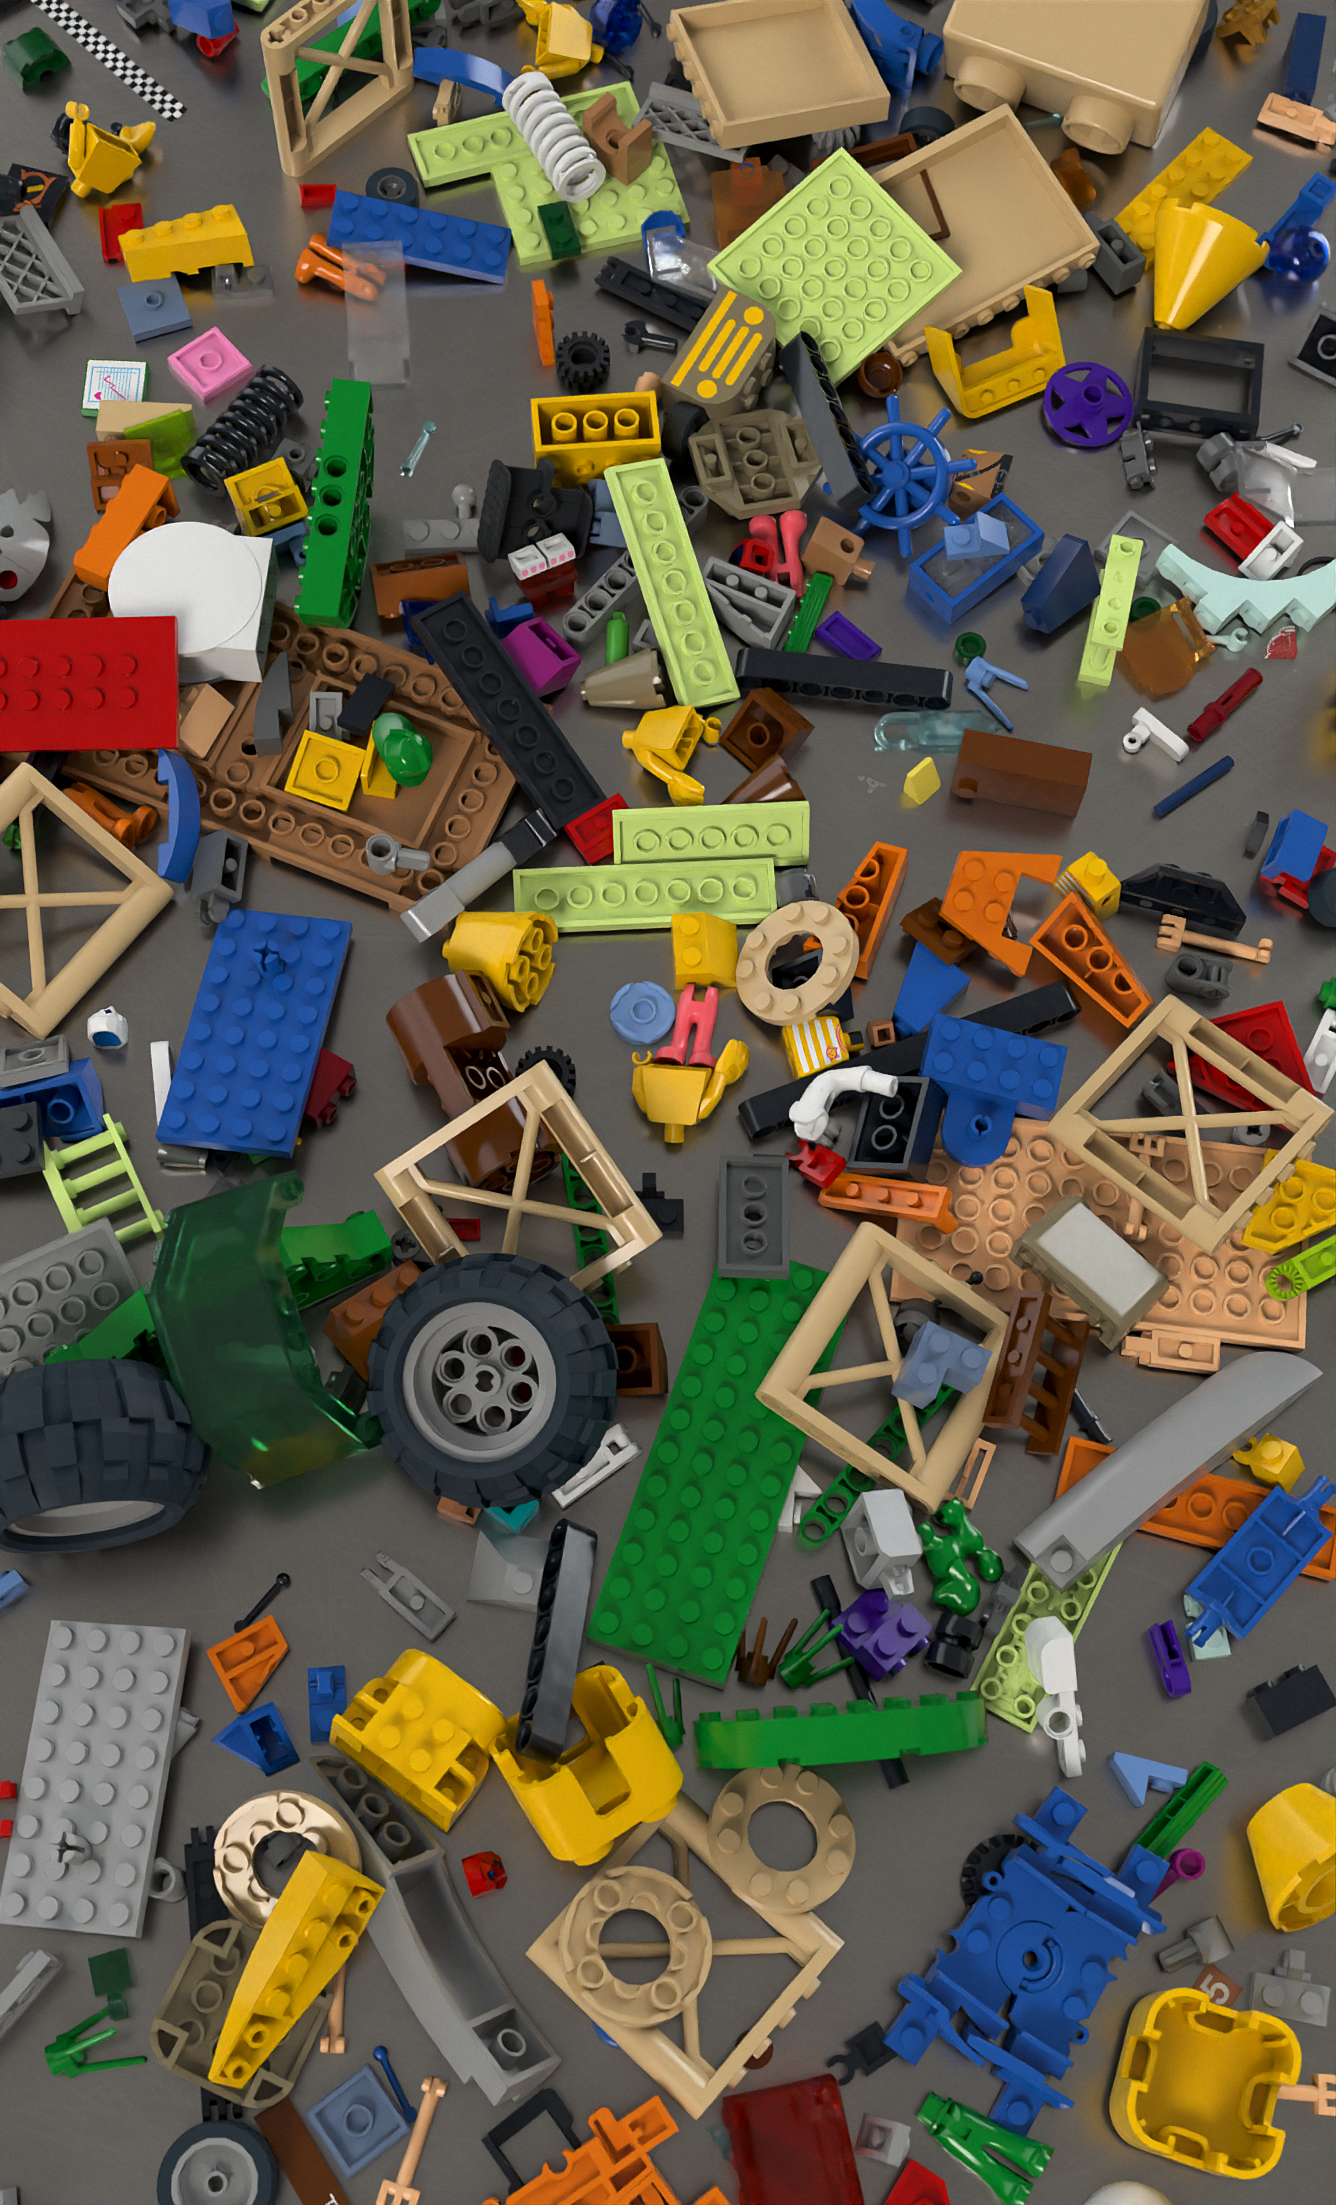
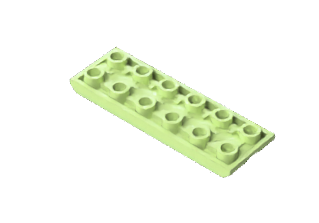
M1123 1541L1063 1594H1060L1031 1562L1028 1568L1029 1573L1020 1591L1022 1592L1017 1603L1010 1610L999 1635L993 1640L969 1691L978 1690V1697L985 1698V1708L1029 1733L1033 1732L1038 1721L1036 1718L1037 1705L1042 1699L1049 1697L1050 1694L1045 1692L1028 1669L1025 1645L1026 1628L1035 1619L1056 1616L1073 1636L1074 1646Z

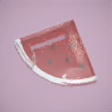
M1295 625L1283 627L1270 638L1265 648L1264 658H1296L1298 649Z

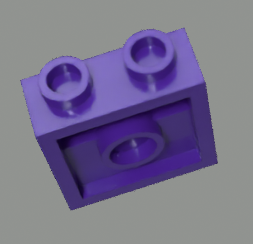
M884 1588L868 1589L827 1627L831 1631L837 1624L843 1625V1630L835 1637L877 1682L887 1673L894 1677L908 1663L904 1657L910 1651L917 1655L932 1641L927 1635L934 1628L909 1601L904 1605L898 1600L889 1601Z

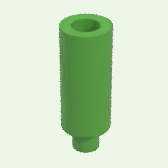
M614 612L612 620L607 623L605 666L629 656L630 625L625 621V614L623 612Z

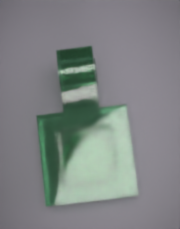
M124 1947L88 1958L95 1997L107 1996L110 2020L114 2019V2022L129 2018V2008L124 1990L136 1986L128 1948Z

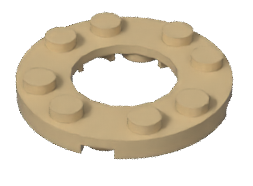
M814 900L790 903L776 910L747 936L739 955L736 968V986L742 1002L758 1018L773 1025H797L816 1018V1012L831 1002L834 1005L839 1000L853 979L859 959L857 933L853 930L848 919L837 908L825 902ZM803 933L817 936L822 944L823 955L822 962L816 973L806 983L797 988L783 990L774 987L769 979L770 972L768 967L772 955H776L775 949L778 946L787 944L796 934L802 936Z
M783 1763L780 1767L747 1768L733 1777L722 1789L712 1806L708 1820V1847L716 1870H720L725 1880L732 1887L731 1891L736 1896L762 1911L782 1915L810 1911L837 1892L852 1868L856 1839L850 1813L839 1794L829 1783L819 1775L801 1766ZM771 1801H785L796 1807L798 1806L805 1812L807 1819L813 1823L816 1829L818 1844L814 1858L807 1866L796 1871L780 1872L766 1866L755 1856L749 1844L747 1827L751 1815L759 1806Z
M273 1790L256 1795L241 1804L229 1816L216 1838L213 1874L218 1892L227 1908L238 1921L244 1922L243 1924L262 1932L280 1896L273 1894L262 1884L255 1870L254 1855L257 1844L263 1836L276 1830L300 1833L304 1838L307 1837L315 1844L320 1854L336 1858L363 1874L360 1848L350 1826L330 1805L312 1795L294 1790Z
M623 1866L608 1870L606 1873L588 1882L569 1904L559 1933L561 1967L575 1996L598 2017L625 2027L654 2026L675 2017L693 2002L700 1993L711 1966V1932L706 1916L703 1917L697 1904L692 1899V1893L682 1883L672 1876L653 1868ZM627 1908L641 1909L655 1916L666 1928L671 1942L670 1960L665 1972L657 1980L644 1985L626 1984L613 1977L607 1970L599 1953V1934L605 1921L614 1913Z

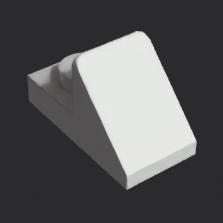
M1281 520L1238 569L1250 580H1272L1284 566L1290 568L1305 541Z
M799 1465L778 1525V1532L793 1533V1523H800L801 1502H795V1498L818 1500L823 1494L821 1489Z

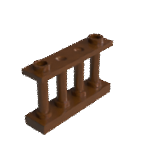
M1016 1291L982 1423L991 1428H1021L1030 1434L1026 1452L1029 1454L1058 1455L1091 1324L1088 1322H1058L1051 1317L1049 1310L1053 1297L1046 1291ZM1044 1329L1055 1336L1051 1354L1040 1347ZM1036 1362L1047 1369L1042 1387L1031 1380ZM1027 1394L1038 1401L1034 1420L1023 1413Z

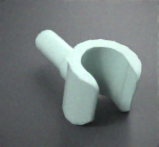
M1236 628L1230 636L1202 635L1201 642L1219 643L1226 645L1232 652H1239L1247 644L1246 641L1239 640L1244 639L1248 632L1244 628Z

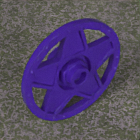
M1076 362L1062 367L1051 377L1043 395L1044 413L1051 427L1061 437L1077 445L1096 447L1108 444L1125 431L1131 420L1133 403L1127 385L1114 371L1097 363ZM1074 371H1090L1082 383L1065 376ZM1107 378L1118 387L1123 397L1106 392ZM1052 388L1064 402L1055 414L1052 411L1050 400ZM1124 416L1120 426L1108 435L1107 418ZM1081 424L1089 438L1077 436L1066 430V428Z

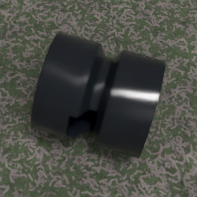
M941 1613L934 1631L938 1639L930 1643L924 1663L943 1674L955 1678L968 1679L975 1661L971 1653L979 1649L985 1629L967 1618L951 1613Z

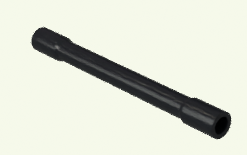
M830 1574L810 1581L821 1612L825 1609L830 1610V1615L826 1619L828 1626L842 1613L841 1602ZM835 1637L834 1642L841 1660L853 1656ZM855 1658V1663L845 1667L857 1700L868 1699V1701L875 1703L876 1706L878 1703L865 1669ZM901 1757L878 1760L889 1790L910 1783Z

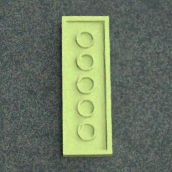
M808 801L612 810L614 865L773 858L774 866L809 865L810 806Z

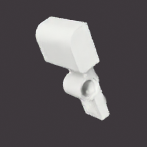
M1056 1616L1038 1618L1033 1620L1025 1631L1027 1666L1045 1692L1052 1694V1696L1046 1697L1039 1702L1036 1708V1718L1045 1732L1051 1738L1056 1739L1058 1763L1067 1777L1081 1776V1762L1086 1761V1753L1082 1739L1078 1740L1077 1727L1082 1726V1713L1079 1704H1075L1074 1691H1078L1073 1636ZM1063 1712V1718L1058 1723L1049 1724V1718L1053 1713Z

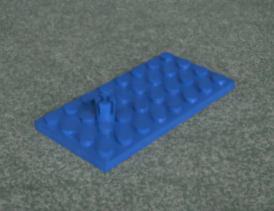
M229 908L227 919L219 922L158 1125L156 1138L158 1142L292 1159L353 932L352 923L349 921Z

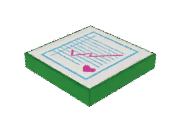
M87 359L81 403L82 416L98 417L100 400L146 402L149 376L148 361Z

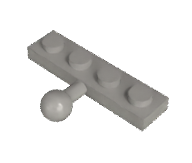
M460 484L453 490L452 499L455 505L459 507V519L403 521L404 553L480 552L477 545V531L480 525V518H471V507L477 499L475 489L469 484Z

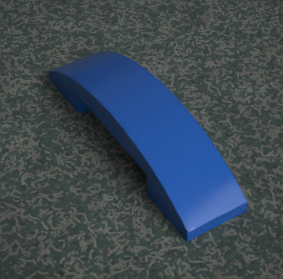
M416 47L414 51L412 76L440 85L443 78L493 95V104L503 107L502 97L504 91L516 79L503 68L468 53L435 47Z
M1316 172L1301 189L1298 199L1269 232L1265 231L1256 241L1260 247L1263 241L1269 244L1270 252L1263 264L1270 270L1274 269L1307 236L1335 199L1336 184Z
M161 749L158 750V782L169 785V843L158 845V877L181 884L185 883L190 873L197 850L200 830L199 796L194 775L185 757Z

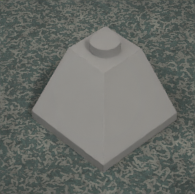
M480 1529L467 1601L537 1613L550 1541Z

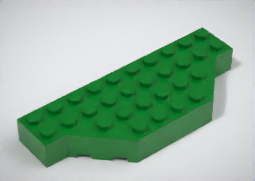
M374 1209L366 1213L364 1211L355 1212L348 1216L345 1222L341 1224L274 1228L267 1232L266 1230L256 1231L249 1235L246 1241L234 1247L232 1245L223 1246L217 1249L210 1258L201 1262L199 1260L190 1261L181 1266L178 1272L170 1276L160 1275L150 1279L145 1284V1287L133 1294L79 1343L73 1346L66 1344L57 1347L51 1351L50 1356L44 1358L47 1365L84 1359H127L149 1363L167 1372L217 1349V1345L224 1346L228 1342L235 1341L391 1269L392 1243Z

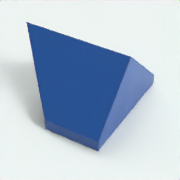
M273 1701L236 1718L211 1739L212 1742L263 1771L265 1776L300 1761L279 1708Z

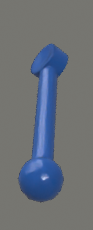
M379 2045L374 2048L373 2057L375 2060L380 2061L403 2109V2115L409 2123H412L417 2118V2110L409 2105L387 2059L388 2051L386 2047Z

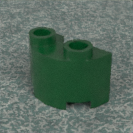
M34 27L29 32L20 35L17 39L8 41L3 47V53L5 54L4 69L22 90L39 82L43 72L52 70L56 73L71 64L67 55L50 35L39 27Z

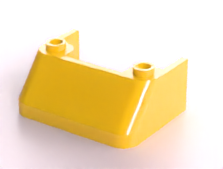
M1029 284L1023 286L1029 316L1018 320L1011 330L1013 347L964 368L961 357L954 352L951 334L929 325L923 327L934 375L961 415L971 419L978 418L1040 392L1046 388L1051 377L1059 369L1066 366L1052 292Z

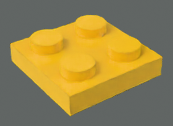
M305 729L284 792L347 813L363 766L366 750Z

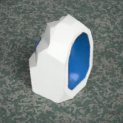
M113 1006L101 1009L88 1018V1039L92 1046L101 1049H118L128 1042L127 1021L115 1011Z

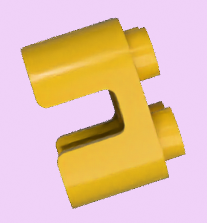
M605 1665L587 1669L575 1676L571 1705L586 1733L580 1742L564 1751L554 1765L549 1766L515 1752L514 1746L520 1711L507 1719V1728L488 1744L491 1756L529 1822L552 1856L563 1861L573 1860L575 1864L580 1866L593 1864L605 1857L613 1847L614 1838L638 1822L651 1823L670 1814L678 1803L677 1793L682 1786L684 1778L682 1770L642 1698L639 1695L637 1697L633 1696L625 1679L616 1668Z
M1175 1988L1147 1995L1138 2002L1131 2013L1110 2097V2116L1118 2134L1127 2143L1138 2149L1214 2175L1254 2179L1268 2173L1278 2162L1285 2141V2131L1271 2126L1277 2095L1281 2087L1295 2086L1297 2084L1301 2069V2049L1293 2031L1283 2021L1274 2016L1256 2010L1235 2011L1209 2002V1994L1191 1988Z

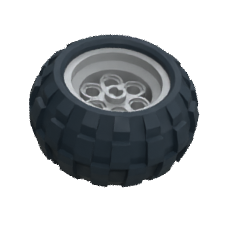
M505 1253L465 1255L464 1257L440 1263L420 1274L415 1282L394 1298L384 1312V1320L376 1338L372 1339L368 1351L366 1365L370 1369L369 1391H366L367 1405L370 1417L375 1418L382 1436L380 1442L395 1464L399 1463L413 1477L414 1483L435 1496L440 1495L459 1502L462 1506L472 1508L514 1507L542 1498L564 1486L582 1468L587 1466L601 1447V1441L605 1436L609 1423L613 1421L617 1405L616 1369H619L614 1342L611 1343L608 1332L603 1324V1316L589 1296H585L560 1271L520 1255ZM483 1334L487 1335L492 1342L491 1350L487 1354L481 1353L477 1346V1341ZM516 1346L521 1347L525 1352L526 1358L521 1366L515 1365L511 1360V1351ZM456 1358L462 1360L465 1366L464 1374L460 1378H457L451 1372V1363ZM486 1370L494 1375L491 1381L494 1387L490 1391L482 1386L485 1380L482 1374ZM522 1382H526L532 1388V1397L528 1402L522 1401L517 1393L518 1386ZM461 1394L467 1395L471 1400V1410L467 1414L461 1412L458 1408L457 1401ZM495 1406L501 1407L505 1413V1421L501 1426L496 1425L491 1419V1411Z
M127 1359L65 1361L26 1369L1 1378L0 1550L20 1554H63L91 1551L141 1540L167 1530L178 1523L193 1508L198 1500L203 1483H207L212 1458L208 1423L195 1394L191 1390L186 1391L180 1379L159 1367Z

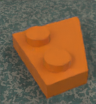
M543 279L531 281L533 323L543 367L555 365L552 329H554L552 292H546Z
M269 1615L206 1650L239 1715L246 1711L287 1653L289 1647L273 1616Z

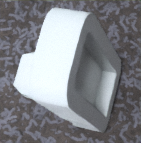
M1143 707L1132 716V724L1135 727L1132 729V732L1124 737L1123 745L1126 751L1130 753L1137 752L1141 747V743L1150 738V740L1178 762L1189 753L1188 745Z

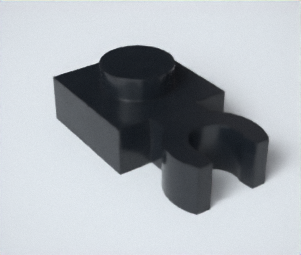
M875 2021L844 2042L850 2051L849 2054L846 2056H832L826 2062L828 2068L838 2062L845 2065L846 2075L837 2081L839 2086L850 2083L855 2075V2070L858 2068L867 2077L898 2056L897 2052L882 2041L885 2032L878 2021Z

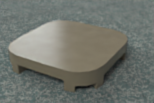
M233 1919L216 1921L200 1929L191 1941L154 2016L150 2030L151 2050L158 2063L171 2073L239 2106L251 2109L271 2107L284 2099L295 2085L294 2083L331 2007L334 1995L332 1981L330 1980L242 2089L211 2082L208 2076L226 2017L250 1955L261 1934L260 1931L243 1924L244 1922Z

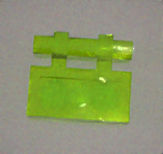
M181 409L122 429L126 440L150 438L155 472L164 475L163 473L177 468L183 470L181 457L186 452L183 450L182 443L193 439ZM172 447L175 456L158 461L155 453Z

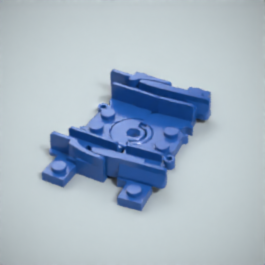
M1057 1786L1052 1788L1032 1819L1024 1813H1018L1011 1821L1041 1844L1035 1852L1024 1843L1018 1848H1012L1001 1863L1002 1875L993 1870L983 1873L981 1877L982 1885L991 1890V1892L978 1897L958 1928L948 1930V1933L956 1939V1948L953 1952L944 1953L937 1947L935 1949L937 1959L923 1980L914 1973H907L898 1985V1991L910 2003H906L882 2039L886 2045L914 2066H916L937 2034L981 2068L986 2061L979 2054L995 2063L992 2073L1006 2081V2084L988 2117L1004 2128L1025 2137L1045 2101L1058 2109H1072L1075 2104L1074 2101L1045 2084L1046 2076L1043 2075V2072L1045 2071L1061 2081L1068 2066L1073 2067L1075 2062L1068 2059L1071 2053L1069 2040L1078 2045H1083L1088 2041L1089 2031L1079 2021L1090 2017L1107 1983L1117 1980V1976L1108 1971L1107 1964L1109 1959L1118 1956L1120 1959L1127 1961L1125 1949L1128 1943L1137 1946L1139 1941L1136 1938L1140 1930L1147 1934L1155 1935L1165 1933L1167 1929L1161 1923V1914L1148 1905L1170 1864L1139 1844L1134 1843L1117 1876L1106 1867L1067 1841L1088 1809ZM1062 1855L1067 1856V1857H1070V1858H1073V1859L1079 1861L1080 1863H1078V1862H1076V1861H1073V1860H1071V1859L1065 1858V1857H1063ZM1051 1871H1056L1065 1874L1066 1876L1079 1882L1081 1885L1079 1886L1078 1884L1066 1878L1051 1874ZM994 1876L995 1882L990 1885L989 1880ZM1029 1951L1035 1952L1037 1956V1961L1032 1966H1028L1024 1962V1956ZM1012 1992L1014 1996L1007 2011L1012 2026L1003 2048H1001L989 2039L992 2038L996 2041L1003 2029L1007 2030L1010 2026L997 2013ZM960 2006H962L974 2024L983 2031L982 2033H979L971 2023L965 2020L959 2035L957 2034L950 2021ZM1078 2030H1080V2031H1081L1080 2036H1079V2037H1076V2036H1075L1076 2032H1077Z

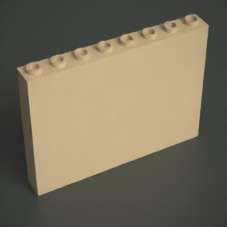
M1007 103L871 175L879 186L927 235L940 232L941 228L920 176V171L926 170L950 232L949 237L934 242L963 271V276L880 348L881 352L887 351L889 355L898 360L900 366L907 367L913 364L918 356L926 352L929 353L923 327L929 325L950 333L951 338H961L971 327L977 324L984 325L1002 310L1010 311L1025 298L1023 286L1029 284L1045 289L1046 286L1053 282H1063L1070 276L1072 271L1078 268L1086 269L1096 261L1101 244Z

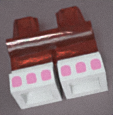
M562 533L537 542V548L532 544L508 554L516 584L534 608L546 605L548 602L546 593L554 589L559 596L563 597L574 593V581L580 579L573 561L576 558L574 547Z

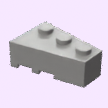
M710 556L701 575L715 617L752 648L774 650L794 612L796 591Z

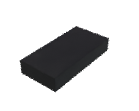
M366 672L338 716L337 726L366 738L372 729L374 720L376 721L394 694L395 684Z

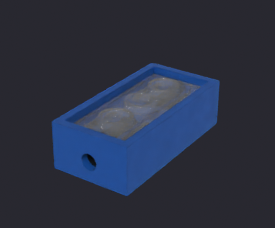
M1003 492L999 493L977 512H982L1005 523L1010 549L1009 554L947 561L944 539H942L910 565L908 584L949 625L959 619L1042 550L1045 532ZM976 513L961 525L974 524Z

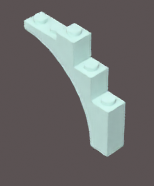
M1173 544L1168 545L1162 551L1155 564L1164 578L1171 580L1181 590L1185 598L1197 605L1191 615L1201 628L1208 630L1212 635L1221 630L1238 613L1243 617L1248 626L1255 628L1260 634L1285 612L1290 615L1296 625L1303 627L1309 632L1336 607V559L1306 575L1285 580L1266 581L1236 578L1211 570L1189 558Z

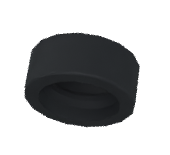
M685 401L677 403L672 408L663 425L661 434V450L667 459L685 465L693 463L688 447V438L697 433L710 420L704 408Z

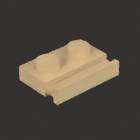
M444 78L440 83L437 100L433 107V119L437 120L438 127L453 123L462 91L461 84Z

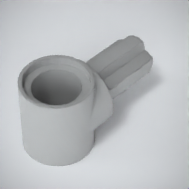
M375 834L366 843L368 865L376 874L386 875L393 871L396 872L398 867L427 871L430 866L431 856L429 852L401 848V842H395L389 835ZM381 851L389 853L385 857L374 856L376 853Z
M163 1857L154 1859L148 1895L168 1902L179 1901L187 1893L186 1872L174 1866ZM170 1873L171 1884L169 1888L163 1892L162 1880L167 1874Z
M1214 1915L1188 1928L1186 1932L1187 1939L1161 1951L1159 1959L1166 1972L1173 1973L1197 1960L1201 1964H1210L1235 1951V1948L1218 1915Z

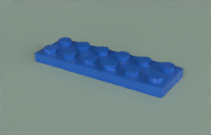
M337 190L326 246L503 284L512 232L510 228Z

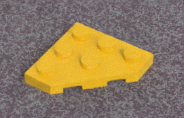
M1267 1149L1259 1174L1279 1151ZM1299 1158L1294 1164L1296 1170L1289 1180L1284 1184L1279 1181L1273 1188L1275 1194L1264 1207L1258 1205L1252 1211L1254 1217L1243 1230L1240 1244L1273 1255L1335 1226L1336 1170Z

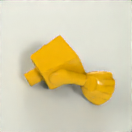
M515 0L525 12L526 21L531 25H539L535 65L539 66V69L535 70L533 66L525 65L521 69V75L536 71L546 75L548 80L578 73L589 61L597 64L601 61L604 48L591 42L593 26L590 22L583 19L571 5L557 4L555 2L548 4L545 0Z
M69 101L66 105V114L69 118L74 119V122L70 124L68 165L76 177L71 185V189L81 198H86L92 188L106 194L112 193L120 184L133 177L135 168L142 162L138 155L149 147L154 138L156 125L154 122L148 121L135 127L124 126L118 137L89 122L86 125H82L83 121L89 117V108L84 104H79L78 106L76 102Z
M674 705L667 709L648 711L644 714L637 730H625L622 735L623 746L626 749L633 750L638 763L668 784V792L675 807L703 805L704 786L683 773L701 734L706 742L717 743L722 728L721 721L718 718L711 717L706 721L703 720V716L696 713L693 705Z
M731 1039L718 1059L713 1074V1068L655 1064V1059L649 1050L647 1051L648 1056L646 1060L640 1062L638 1052H634L631 1056L636 1066L633 1071L632 1094L641 1111L647 1114L650 1122L665 1123V1142L683 1143L685 1125H696L710 1115L721 1100L726 1085L734 1083L743 1075L750 1062V1051L744 1042Z

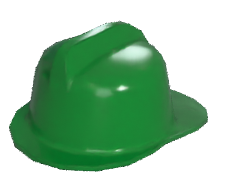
M392 712L381 715L376 719L372 728V738L376 749L393 780L405 787L418 786L425 780L433 762L434 752L430 741L422 734L417 733L411 722L402 715Z

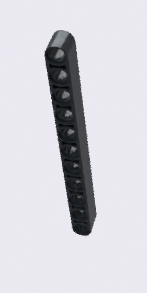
M1060 980L959 1019L1029 1036L1076 1017L1081 1013L1082 1007L1068 980ZM928 1031L745 1100L738 1106V1110L751 1139H759L794 1126L795 1122L791 1121L789 1117L791 1106L795 1101H800L808 1086L817 1076L827 1071L870 1066L875 1072L891 1076H918ZM857 1090L841 1092L834 1099L829 1112L862 1100L865 1092Z

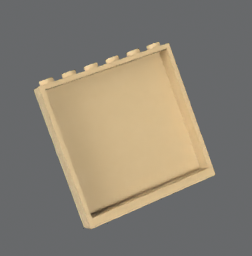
M728 0L670 11V23L666 25L668 41L673 42L675 46L676 58L683 64L684 76L686 80H690L695 100H699L702 116L704 119H708L711 136L713 139H717L721 150L888 119L891 96L843 0Z

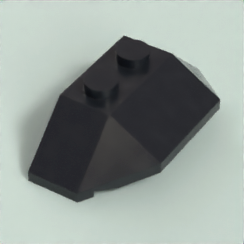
M1156 863L1120 881L1119 904L1161 916L1169 914L1186 918L1187 923L1235 936L1239 935L1246 922V915L1226 884L1220 879L1213 878L1208 873H1194L1183 870L1175 864Z

